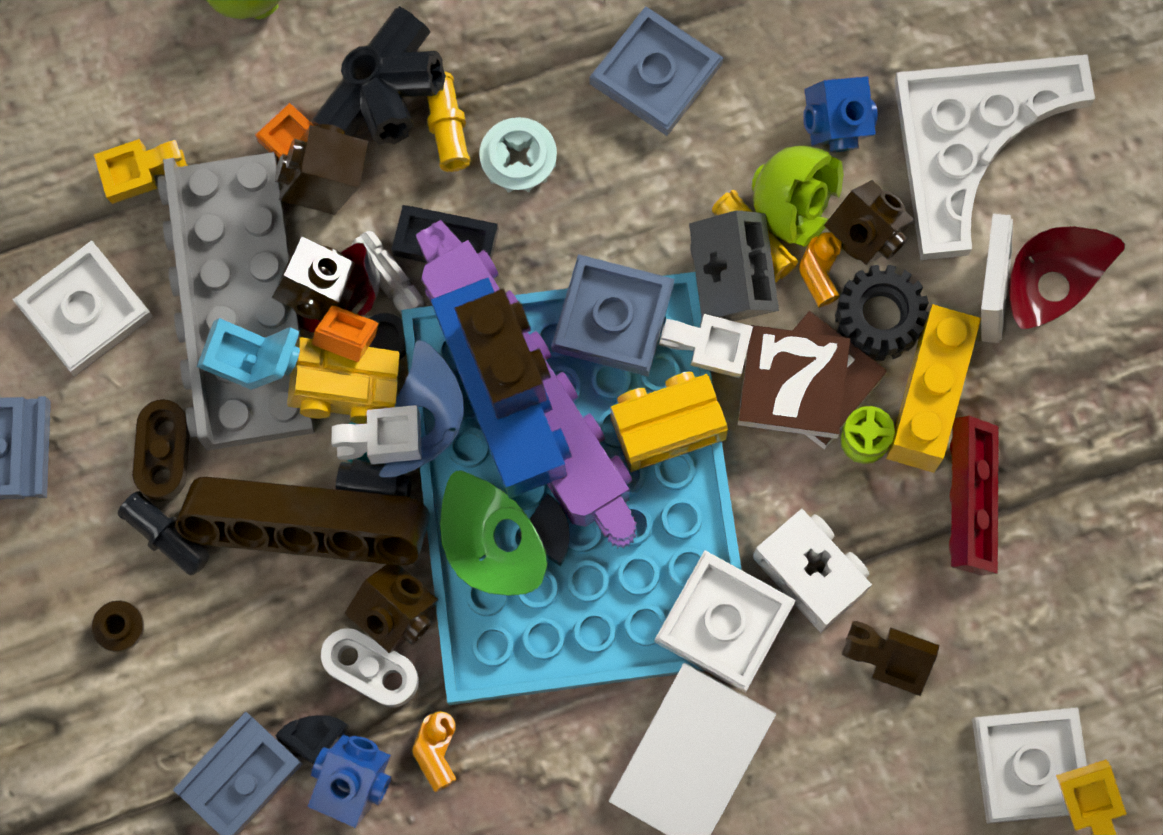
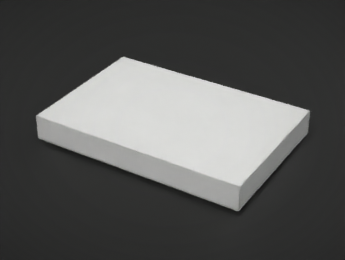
M684 663L609 802L666 835H711L774 720L776 713Z

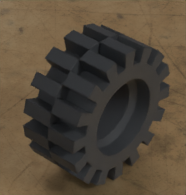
M879 265L870 266L868 273H864L863 269L855 273L853 280H848L845 284L835 313V322H839L838 333L843 337L850 338V342L867 356L869 354L876 355L875 361H884L887 355H891L892 359L901 357L905 349L908 352L914 347L924 329V324L929 314L926 311L929 304L927 295L921 296L923 289L921 283L917 281L912 284L909 281L912 276L911 273L904 270L902 275H898L895 273L896 266L887 265L885 271H880ZM881 296L894 301L900 310V321L898 324L885 330L874 328L868 324L863 315V306L869 299Z

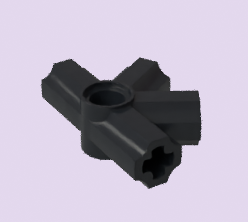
M400 6L395 8L367 46H359L345 56L341 66L343 79L311 120V123L314 126L320 124L337 126L345 131V135L353 137L364 121H366L370 134L378 145L384 143L395 145L409 137V131L414 126V123L403 97L436 96L438 91H443L446 75L441 55L437 51L416 52L431 33L429 28L411 12Z

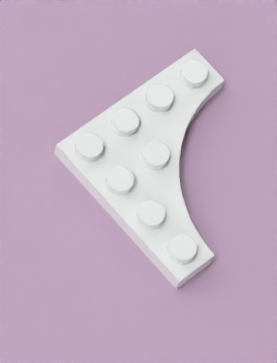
M1088 55L896 73L894 83L920 260L969 256L972 250V209L976 190L985 170L1008 142L1035 123L1055 114L1091 107L1095 100Z

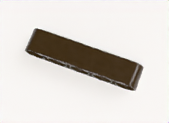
M199 477L190 484L176 519L175 527L182 537L201 545L403 566L415 563L419 558L430 520V512L422 502L405 496L217 477Z

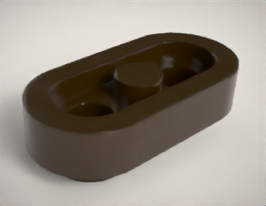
M166 399L155 400L147 404L140 411L136 423L132 470L133 481L144 496L154 501H167L177 496L182 491L187 478L190 433L186 413L177 403ZM169 421L173 423L171 433L165 436L158 435V428L163 422ZM160 470H168L170 473L169 479L163 484H155V474Z

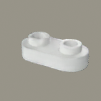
M340 629L329 635L323 643L321 661L325 670L336 680L386 707H399L408 703L416 694L419 677L411 661L395 651L389 654L367 635L355 629ZM348 648L356 649L358 652L357 661L350 666L341 664V653ZM390 673H399L402 676V684L397 690H387L384 686V680Z

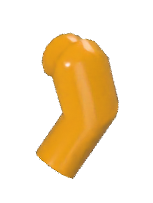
M824 232L812 238L799 264L800 275L819 308L833 303L840 297L829 273L837 255L842 250V244L831 232Z
M442 711L430 714L423 720L412 749L413 756L434 793L443 790L457 780L444 758L452 735L456 730V724L450 714Z

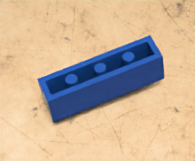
M489 277L430 300L510 499L566 477L567 472L564 460L571 458L572 454L562 429L559 428L552 431L545 413L553 409L546 390L547 401L499 420L496 417L454 307L495 292Z

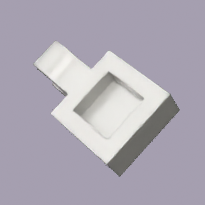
M707 314L703 315L700 328L666 319L659 345L676 350L694 351L690 366L739 378L742 373L753 326Z
M418 406L367 410V424H339L332 426V446L337 447L338 459H356L367 452L371 464L421 460V414Z

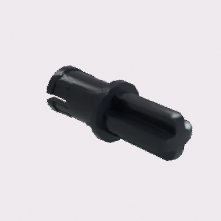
M140 491L131 494L120 506L118 516L122 520H126L149 540L148 547L152 551L159 549L185 573L191 576L197 572L199 573L205 567L210 558L209 552L201 545L185 539L178 533L175 527L177 519L175 516L168 518L147 500Z

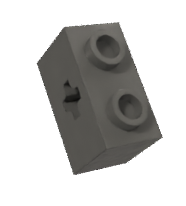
M736 210L689 223L691 235L690 251L694 259L701 317L707 314L730 321H738L779 311L765 213Z

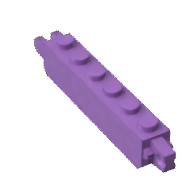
M441 220L416 234L417 242L427 262L421 279L426 287L425 294L429 300L489 277L494 291L500 290L494 281V278L498 277L499 274L489 255L484 250L477 254L469 240L461 243ZM510 290L506 292L510 304L518 302ZM537 331L530 335L526 332L523 335L529 350L533 351L540 348L551 378L543 381L553 409L545 413V416L552 431L559 428L562 429L572 454L571 458L564 460L567 476L550 482L547 486L572 524L586 527L596 522L604 537L609 538L608 542H611L612 546H617V549L619 547L623 549L625 546L629 547L630 543H634L633 539L636 538L635 532L637 529L635 527L637 525V522L634 521L635 517L631 516V511L626 505V502L629 501V488L627 484L632 482V478L621 459L617 455L610 459L602 448L600 442L605 440V437L593 416L589 413L582 417L573 403L578 398V395L568 377L563 372L555 375L546 360L551 357V353Z

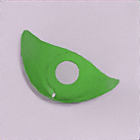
M463 470L455 471L449 477L442 500L440 528L444 552L457 576L470 587L490 594L522 595L537 589L543 581L547 560L544 546L527 514L512 498L509 499L504 491L488 481ZM504 519L514 521L521 530V543L512 552L501 550L497 546L494 537L496 526ZM486 555L484 560L479 561L482 556Z

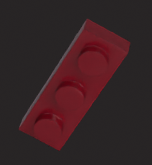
M970 415L954 418L950 442V452L952 455V486L949 493L951 503V537L949 539L951 567L980 576L998 574L999 426Z

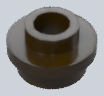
M116 600L104 604L99 608L92 620L94 639L101 647L111 652H124L131 649L140 641L144 632V619L141 612L134 605L126 601ZM116 617H123L125 620L124 629L118 634H111L109 631L111 620Z

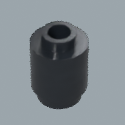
M354 459L352 463H340L335 489L410 497L412 477L404 474L396 477H381L379 474L384 465L387 464H371L370 460Z

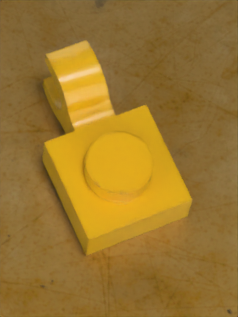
M138 139L94 154L106 198L111 204L158 189L154 175H165L163 159L174 158L178 167L187 166L182 149L179 150L176 140L165 142L146 151L144 144Z
M1107 759L1056 775L1075 831L1089 827L1091 835H1117L1111 819L1127 815L1112 768Z

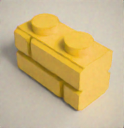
M299 337L295 346L300 348L297 363L290 373L287 407L300 408V414L309 418H327L330 416V413L350 415V421L356 424H367V410L395 407L399 351L368 347L358 363L311 345L313 339Z
M684 372L666 380V388L648 394L645 388H637L625 392L617 398L618 404L611 406L610 417L630 472L726 440L728 433L727 423L707 374L695 378L693 372Z

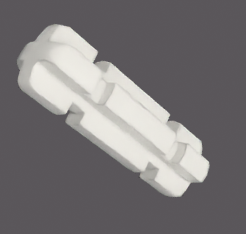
M367 231L352 242V245L358 242L364 243L380 274V287L389 299L393 298L394 306L401 315V310L424 306L421 294L414 285L409 286V278L387 250H383V244L374 232Z

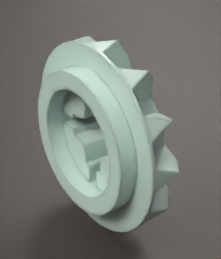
M510 118L497 123L486 133L480 146L481 168H483L491 184L496 183L505 188L508 193L512 190L530 192L534 186L541 182L546 183L553 168L556 167L557 150L552 135L543 125L528 118ZM507 146L518 152L530 146L527 152V160L530 163V167L527 164L523 165L519 161L507 167L510 161V153L507 150Z

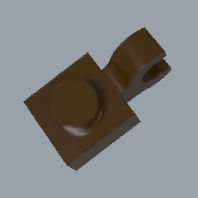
M853 621L846 637L847 641L842 655L854 661L874 665L872 679L921 696L938 656L940 645L891 627L886 639H884L871 626Z

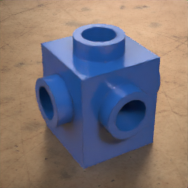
M868 76L823 80L804 89L806 107L803 113V121L806 131L810 134L811 146L829 145L831 153L846 152L859 149L858 141L876 135L875 126L878 112L875 102L871 99Z
M343 735L331 749L323 747L311 771V776L316 778L317 782L307 807L356 828L370 811L372 804L379 806L387 792L391 776L384 772L391 755L378 750V746L374 742L360 736L348 737Z

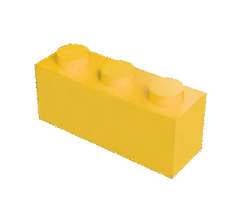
M932 304L924 324V329L918 340L894 428L895 435L892 444L889 446L886 459L935 473L945 456L981 318Z

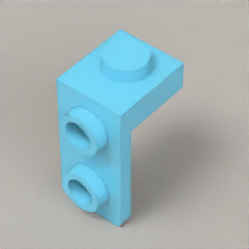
M218 318L213 321L197 367L250 390L282 379L284 375L288 376L292 372L300 353V348L295 346L299 331L288 327L265 338Z

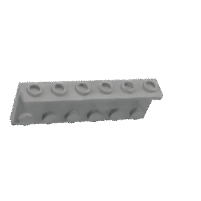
M264 153L182 167L177 166L174 158L163 159L165 175L158 176L157 181L162 204H169L170 221L163 222V231L167 249L174 250L176 266L169 267V280L173 295L180 296L182 312L175 313L174 320L178 340L180 343L186 342L188 359L180 361V370L184 388L186 390L192 389L194 407L186 408V419L190 436H197L198 440L208 451L315 433L313 418L301 415L300 408L287 407L290 374L288 376L284 375L282 379L250 390L197 367L213 321L218 318L265 338L288 327L299 331L297 341L301 337L298 314L292 307L272 298L290 259L283 201L279 200L281 185L275 182L278 166L275 153Z

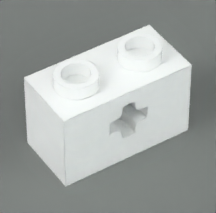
M800 509L756 548L753 559L787 596L796 600L794 604L816 629L822 633L863 597L872 584L866 579L869 576V571L861 560L851 552L844 555L832 542L835 535L828 524L818 515L814 514L810 517L803 509ZM808 560L813 564L819 560L824 562L826 566L822 575L816 572L810 576L805 572Z

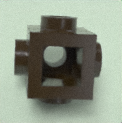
M871 180L851 190L824 226L841 241L843 250L849 256L861 260L865 265H868L882 256L887 260L892 258L907 242L908 238L903 233L915 219L905 211L903 202L896 195L889 191H883Z
M301 237L284 269L272 298L292 307L302 317L322 321L331 306H337L345 310L356 287L355 283L348 281L356 263L343 257L334 248L320 246Z
M386 564L364 580L344 614L390 654L404 642L408 641L411 645H414L422 638L432 625V621L427 617L439 599L401 566Z

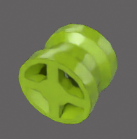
M864 406L854 410L847 418L840 436L841 447L846 456L854 462L861 464H870L880 460L888 451L895 435L894 423L889 414L881 408L874 406ZM854 435H860V437L864 440V445L863 442L859 439V437H856Z

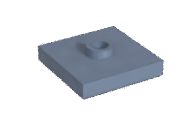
M645 6L589 77L590 85L668 136L722 66L723 57Z
M578 254L552 342V352L649 377L675 279Z

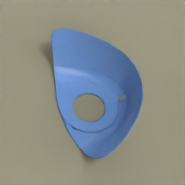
M418 340L415 343L412 367L405 384L397 396L395 407L417 405L418 407L429 409L434 415L435 426L428 435L421 437V460L385 463L386 465H384L379 474L381 477H396L411 472L432 461L451 445L462 423L464 414L463 394L457 378L444 358L425 341ZM450 428H456V430L450 431Z

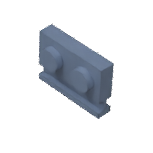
M46 396L38 397V399H25L24 397L0 398V500L25 499V497L47 498L51 401Z
M245 712L180 781L173 791L183 798L220 835H238L303 764L249 713Z

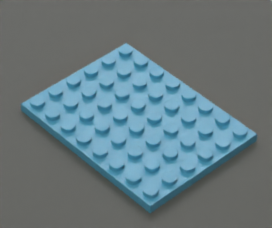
M696 273L666 275L665 277L675 280L663 325H665L666 319L700 328L702 317ZM568 288L514 296L521 302L531 327V331L528 332L529 335L537 331L546 343L551 353V357L546 360L555 375L563 372L572 383L578 395V398L573 403L582 417L590 413L602 430L605 440L600 442L602 448L610 459L617 455L627 468L632 482L627 484L629 488V501L626 502V505L631 511V516L635 517L634 521L637 522L635 526L637 528L635 532L636 538L633 539L634 543H630L629 547L625 546L624 549L622 547L617 549V546H612V543L608 542V537H604L596 522L586 527L575 525L570 522L566 515L570 538L568 553L563 564L560 567L546 557L547 568L541 585L534 591L522 595L490 594L470 587L457 576L447 560L442 546L440 520L442 500L449 477L455 471L463 470L488 481L506 494L507 492L436 318L433 306L401 310L408 372H410L412 367L415 343L418 340L425 341L444 358L456 376L463 394L464 414L459 432L449 447L435 459L420 467L424 505L430 512L427 534L434 594L439 599L436 603L448 705L678 675L684 663L699 671H705L654 642L704 551L742 570L722 441L630 472L610 417L611 406L618 404L617 398L625 392L637 388H645L648 394L666 388V380L684 372H693L695 378L707 374L712 383L711 371L690 366L694 351L676 350L659 345L660 337L649 377L552 352L551 346ZM418 407L421 414V437H424L433 430L435 418L429 409ZM450 428V431L456 430V428ZM547 484L512 498L527 514L528 518L532 516L547 493L556 500ZM504 519L496 526L494 537L497 546L501 550L512 552L520 545L521 540L518 534L521 530L517 523L510 519ZM486 555L482 556L479 561L484 560Z

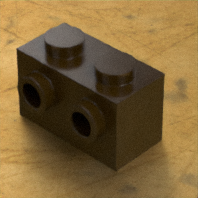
M328 124L310 125L300 140H292L288 155L282 154L279 159L275 174V182L282 184L279 200L335 215L360 187L368 141L345 135V131L337 126Z
M503 288L454 307L460 328L497 419L499 420L547 401L543 381L551 378L540 348L530 351L523 334L531 331V327L521 302L518 301L510 304Z

